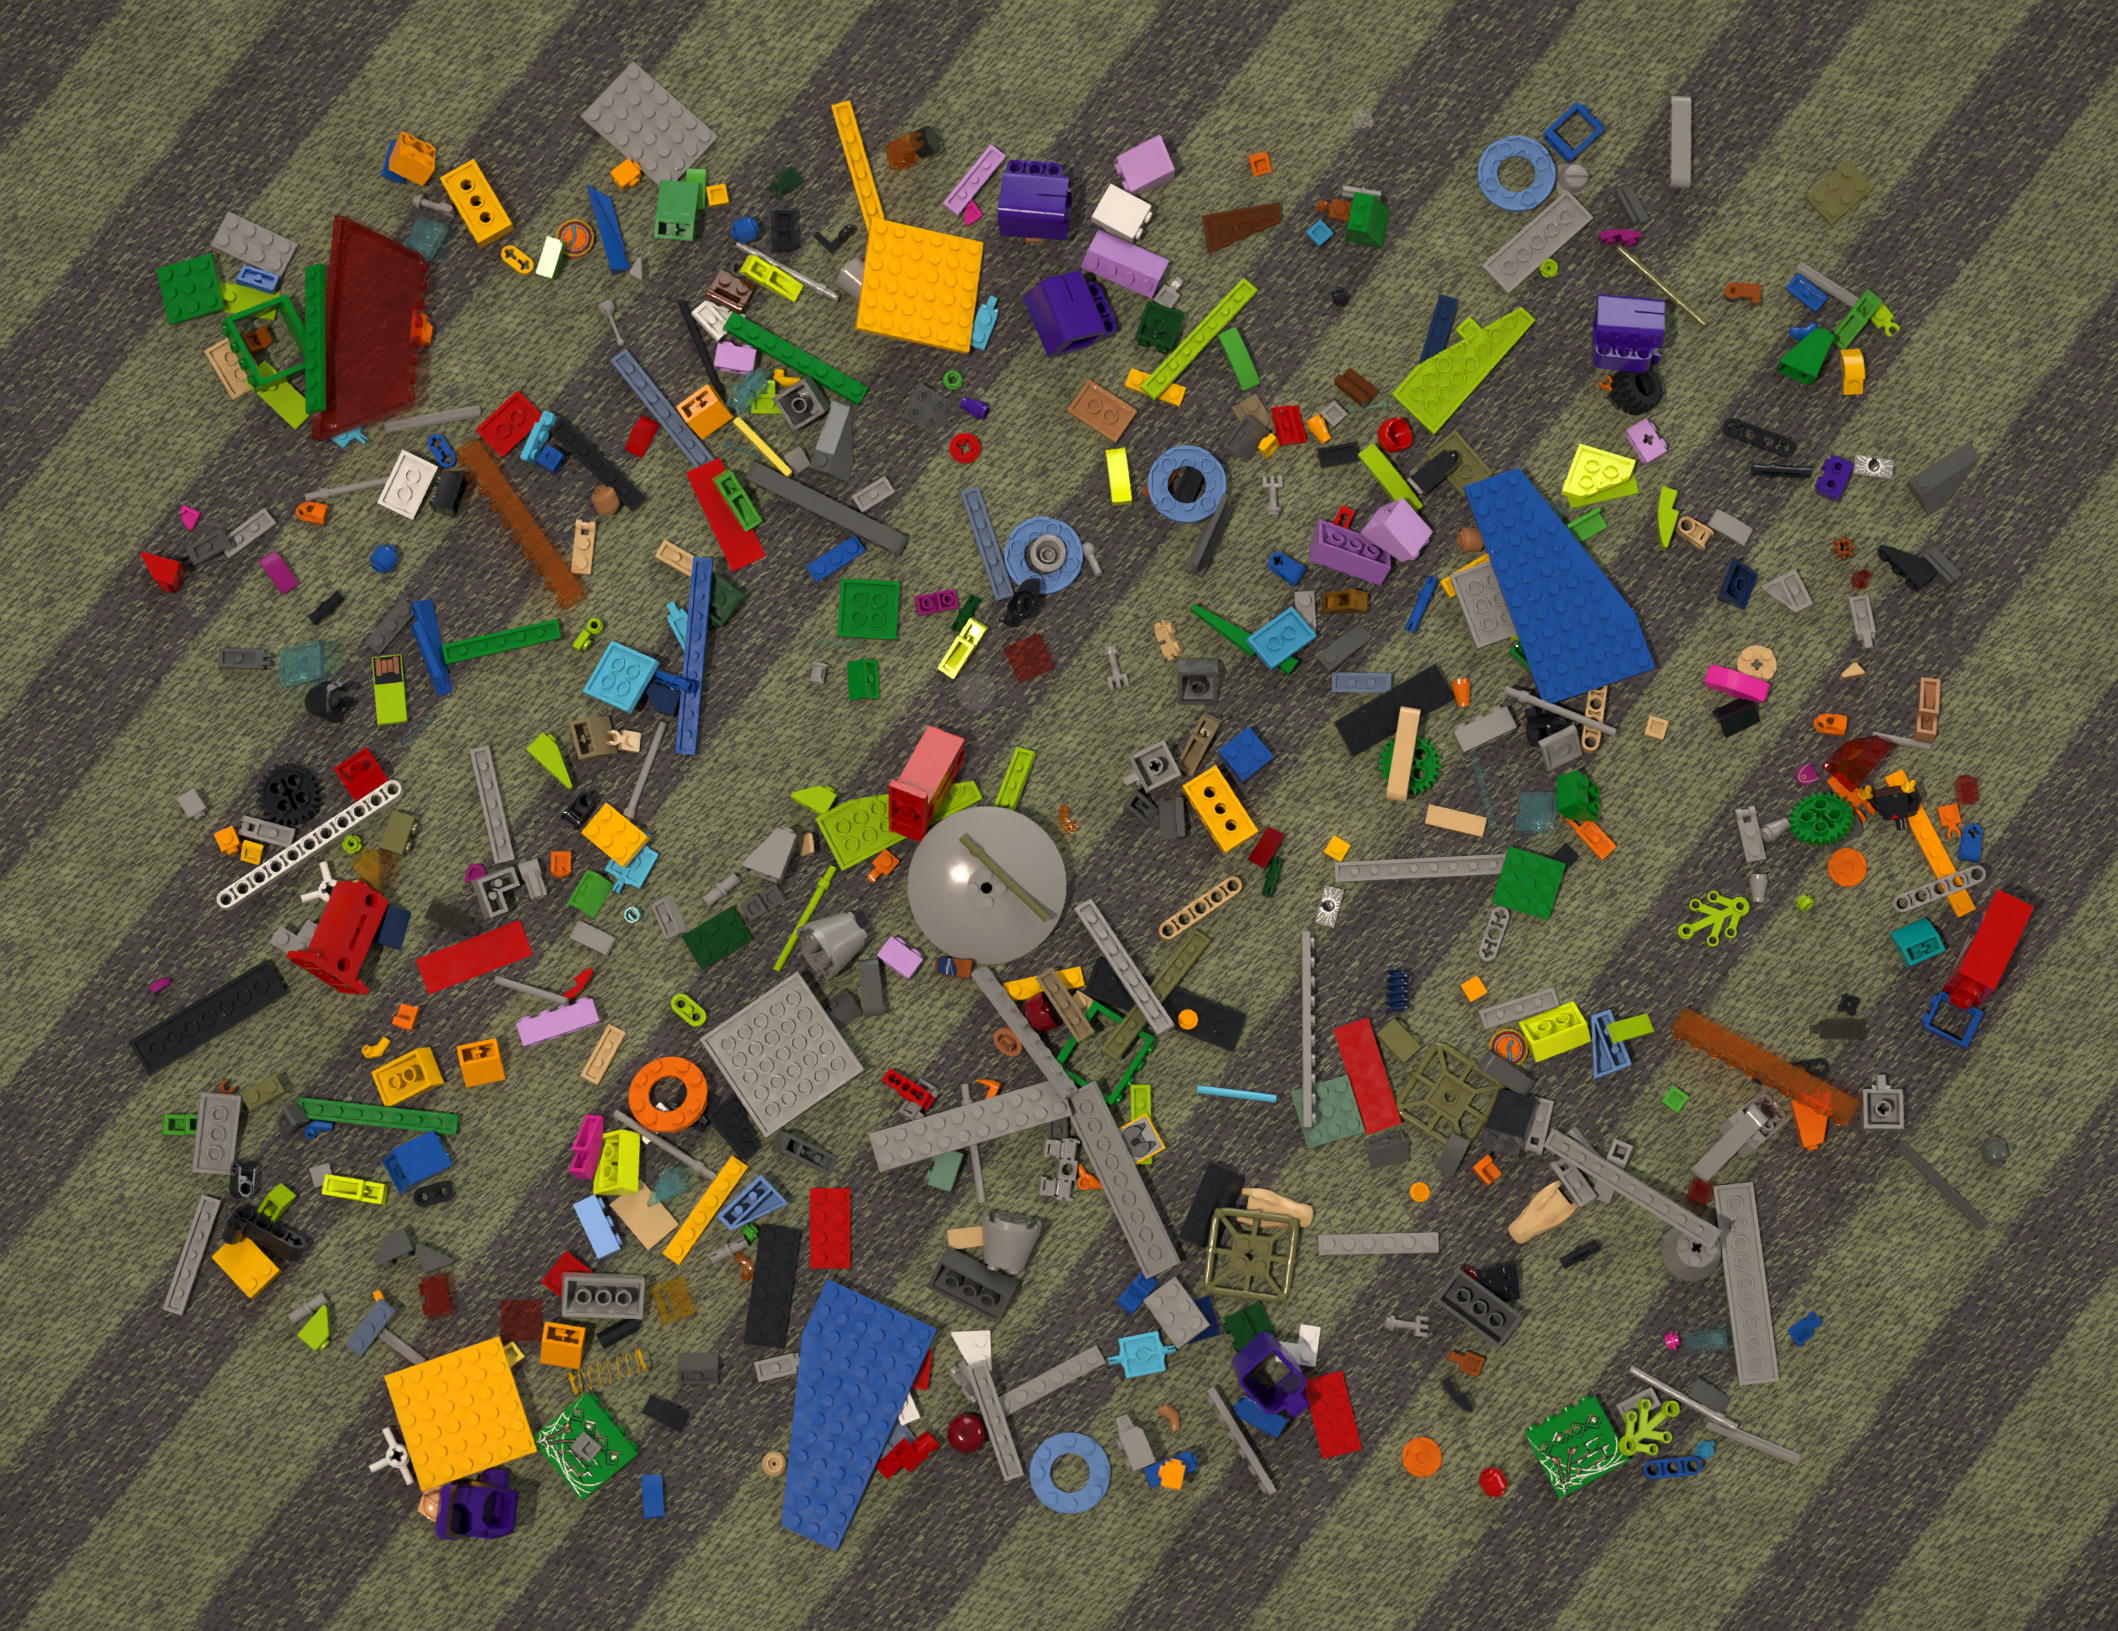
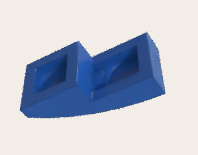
M1141 1272L1116 1303L1132 1315L1159 1282L1153 1277L1146 1279L1143 1272Z
M662 1474L641 1475L644 1519L665 1517Z

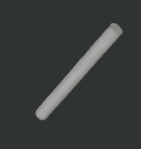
M496 976L494 980L495 984L565 1006L569 1001L567 997Z

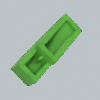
M1866 289L1832 333L1834 335L1832 342L1845 350L1880 306L1882 299L1869 289Z
M1234 327L1219 334L1218 341L1242 391L1260 384L1256 370L1237 328Z
M727 469L712 478L718 491L745 532L762 522L731 470Z
M164 1114L162 1116L161 1136H195L197 1115Z

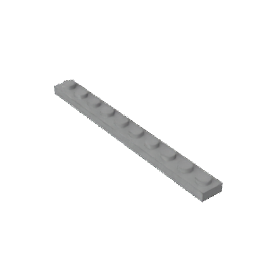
M1506 854L1334 862L1335 883L1500 875Z
M1302 931L1303 1131H1311L1312 1125H1315V1113H1312V1105H1315V1093H1311V1086H1315V1074H1311V1066H1315V1054H1311V1047H1315V1035H1311V1027H1315V1015H1311V1008H1314L1315 997L1311 996V988H1314V976H1311V969H1314V957H1311L1310 949H1314V937H1310V931Z
M1552 1129L1544 1144L1545 1148L1710 1249L1715 1247L1723 1231L1560 1131Z

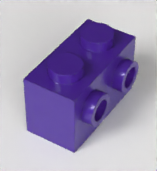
M1832 455L1829 460L1825 459L1821 469L1824 470V474L1822 477L1818 476L1814 485L1817 488L1815 494L1837 503L1854 463Z

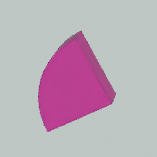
M973 200L968 203L964 212V221L967 227L983 217V214Z
M182 505L181 518L189 530L193 531L201 513Z

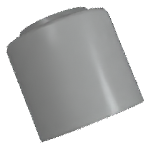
M855 257L842 268L836 285L859 301L864 262Z

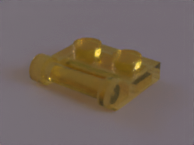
M683 1276L649 1287L661 1317V1326L696 1314ZM663 1289L667 1291L674 1315L668 1316L660 1292Z

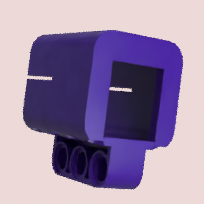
M1030 160L1009 161L1006 166V172H1003L998 204L1000 236L1067 240L1072 207V190L1068 189V185H1071L1070 176H1063L1062 166L1059 163Z
M1082 271L1044 279L1023 296L1048 358L1083 350L1093 343L1106 340L1116 331V322L1101 287L1095 282L1086 283Z
M1598 294L1592 325L1591 359H1593V364L1600 369L1646 372L1650 364L1658 365L1660 358L1658 348H1662L1664 339L1665 300Z
M1269 1332L1258 1334L1233 1357L1231 1365L1240 1386L1265 1413L1275 1415L1285 1408L1296 1418L1310 1406L1303 1391L1306 1387V1379L1296 1359ZM1273 1352L1290 1372L1268 1390L1250 1371L1269 1353Z

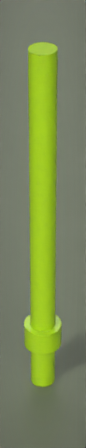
M830 865L824 877L820 878L817 883L818 888L773 967L777 972L780 973L798 940L796 936L797 929L808 922L824 891L828 890L831 885L830 880L837 870L836 867Z

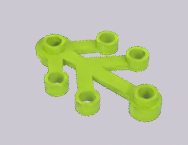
M1710 891L1707 895L1708 902H1717L1728 907L1722 911L1702 904L1699 899L1691 900L1689 903L1690 910L1694 912L1700 911L1711 916L1691 925L1687 923L1682 924L1678 928V936L1683 940H1688L1693 936L1694 932L1714 923L1706 943L1710 947H1715L1719 943L1718 936L1724 919L1732 915L1729 927L1725 929L1724 935L1728 939H1733L1737 934L1736 927L1740 917L1746 915L1749 911V903L1745 898L1736 897L1731 900L1720 896L1717 891ZM1710 894H1715L1717 899L1711 900ZM1693 902H1697L1699 904V907L1697 909L1692 907ZM1736 904H1742L1743 909L1738 910L1736 908ZM1683 928H1688L1690 933L1684 934ZM1728 929L1734 931L1733 936L1727 934ZM1711 937L1716 939L1715 944L1709 942Z
M1648 1399L1638 1400L1637 1408L1640 1410L1638 1431L1634 1434V1422L1637 1420V1414L1634 1411H1626L1623 1415V1419L1626 1422L1625 1436L1619 1441L1620 1452L1626 1456H1631L1636 1451L1645 1452L1649 1456L1656 1455L1658 1453V1446L1656 1444L1648 1443L1645 1445L1638 1442L1643 1438L1659 1440L1661 1443H1670L1672 1440L1670 1432H1656L1652 1430L1666 1417L1678 1415L1680 1410L1678 1403L1675 1401L1664 1402L1661 1411L1647 1422L1651 1402ZM1664 1434L1667 1435V1440H1666V1441H1665L1664 1438H1663V1437H1664Z

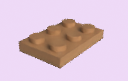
M1088 379L1067 409L1069 414L1115 444L1137 414L1136 409Z

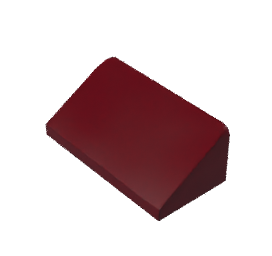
M1267 827L1247 860L1265 870L1285 835Z

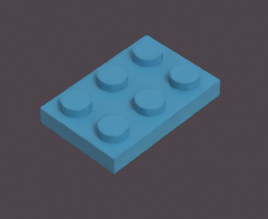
M1291 606L1248 637L1246 642L1272 671L1316 639L1317 635Z

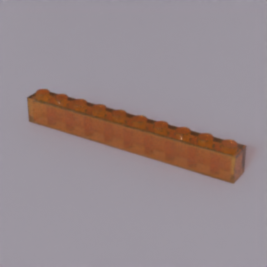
M473 437L457 448L458 456H456V459L461 466L466 465L469 470L467 475L472 482H478L480 487L477 489L484 498L486 496L491 501L489 506L493 512H499L502 517L500 522L504 528H510L513 532L510 536L516 545H522L524 548L522 553L528 561L531 559L534 562L535 566H533V569L538 576L543 575L546 580L544 582L549 592H555L557 595L555 600L561 608L565 607L568 611L587 598L585 592L477 438Z
M1682 1007L1671 1027L1670 1032L1676 1039L1686 1040L1693 1048L1697 1050L1702 1049L1708 1052L1710 1057L1725 1061L1726 1065L1730 1068L1740 1069L1749 1078L1753 1079L1755 1077L1764 1086L1779 1090V1093L1784 1097L1796 1099V1102L1801 1106H1809L1814 1109L1815 1113L1831 1118L1839 1126L1844 1125L1848 1127L1859 1107V1100L1685 1007Z

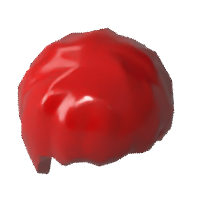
M1393 417L1385 420L1379 426L1377 431L1378 442L1388 453L1402 451L1412 444L1411 430L1403 418Z

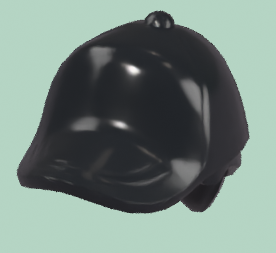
M1036 579L1023 581L1007 604L1008 615H1002L998 621L1003 622L1010 628H1015L1021 620L1034 616L1041 605L1038 597L1040 582Z

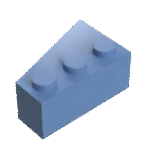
M1610 1009L1595 1014L1590 1018L1593 1081L1627 1069L1632 1065L1624 1043L1613 1044L1606 1025L1615 1022Z
M759 1174L716 1217L732 1231L788 1203Z

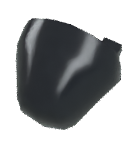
M323 681L310 688L304 702L305 708L314 716L325 721L338 723L347 709L355 706L354 697L345 696L340 699L335 707H331L332 695L336 691L348 692L349 687L346 683L334 682L331 684L330 681Z
M1538 706L1525 709V717H1527L1526 734L1531 747H1539L1538 741L1566 728V719L1561 715Z

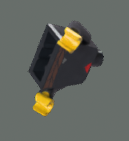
M1904 780L1902 785L1874 790V793H1871L1872 787L1870 785L1865 787V791L1862 788L1859 789L1858 796L1861 799H1867L1883 817L1884 821L1895 820L1897 831L1908 829L1907 818L1917 815L1922 801V797L1916 788L1915 780H1911L1909 784L1907 780Z

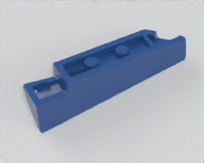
M587 185L612 275L631 270L624 255L626 251L611 198L595 190L592 186Z
M431 599L415 601L410 607L416 622L410 628L436 693L440 697L451 693L452 688L433 602Z

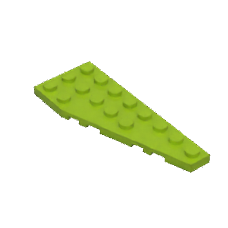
M1519 307L1415 366L1390 395L1432 435L1435 434L1533 324L1535 319L1522 307Z
M971 780L952 783L929 826L983 799L975 782ZM889 794L851 799L815 817L841 871L907 838L889 831Z

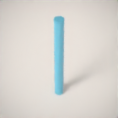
M1197 1086V1093L1273 1103H1276L1277 1095Z

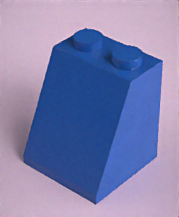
M433 1130L392 1149L382 1160L401 1196L447 1171L452 1166L450 1155L444 1151L440 1137Z

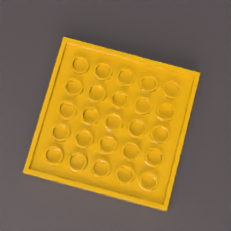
M872 217L869 224L855 330L968 354L984 242Z
M500 1336L384 1376L422 1492L538 1452Z

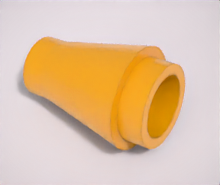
M1319 414L1306 421L1307 428L1321 444L1331 439L1324 418H1321Z

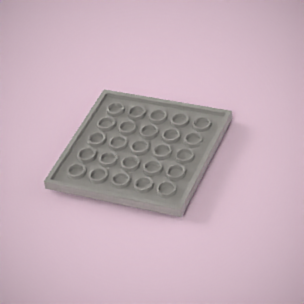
M799 971L700 1038L765 1138L771 1136L865 1070Z

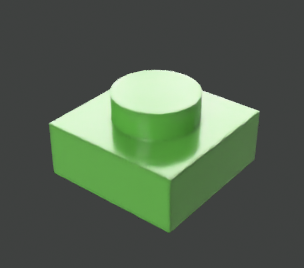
M1673 1085L1661 1103L1677 1114L1689 1096Z

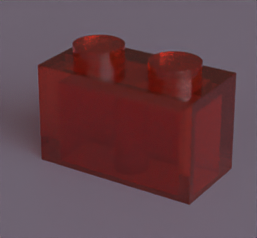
M447 1275L422 1278V1284H419L420 1295H424L425 1303L422 1304L424 1316L427 1315L428 1319L452 1316L453 1309Z

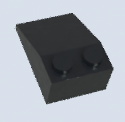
M1499 1088L1484 1129L1480 1147L1517 1158L1523 1157L1538 1099Z

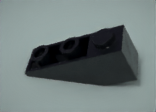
M1880 545L1877 548L1879 552L1877 554L1883 562H1888L1892 566L1891 570L1897 576L1901 575L1906 580L1905 584L1911 590L1915 589L1918 592L1937 574L1923 558L1884 545Z

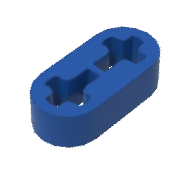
M431 435L428 439L430 451L442 468H452L456 463V458L451 448L441 435ZM434 439L442 441L440 442L442 448L440 451L436 446L432 447ZM445 452L447 457H452L450 464L442 463L444 460L442 453Z

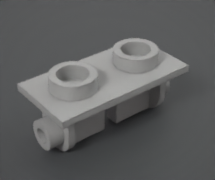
M962 1361L949 1370L950 1376L953 1377L958 1386L961 1385V1390L967 1397V1401H971L974 1404L978 1400L967 1370L968 1365L965 1361Z

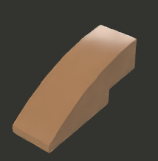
M1925 677L1920 679L1914 740L1933 742L1935 739L1941 680Z

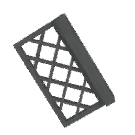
M1223 493L1215 513L1207 518L1184 571L1203 578L1233 510V506L1227 504L1229 495Z

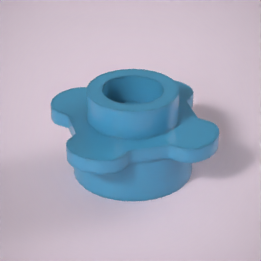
M1701 1441L1696 1446V1451H1694L1693 1455L1695 1457L1700 1456L1703 1460L1710 1458L1715 1451L1713 1448L1715 1445L1714 1441Z

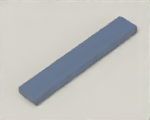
M977 486L961 491L960 494L995 601L998 602L1011 598L1014 592L980 488Z

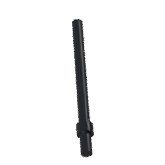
M685 300L678 303L711 384L728 407L729 404L724 395V387L722 383H719Z

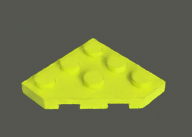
M1579 444L1561 495L1582 500L1630 480L1636 460Z

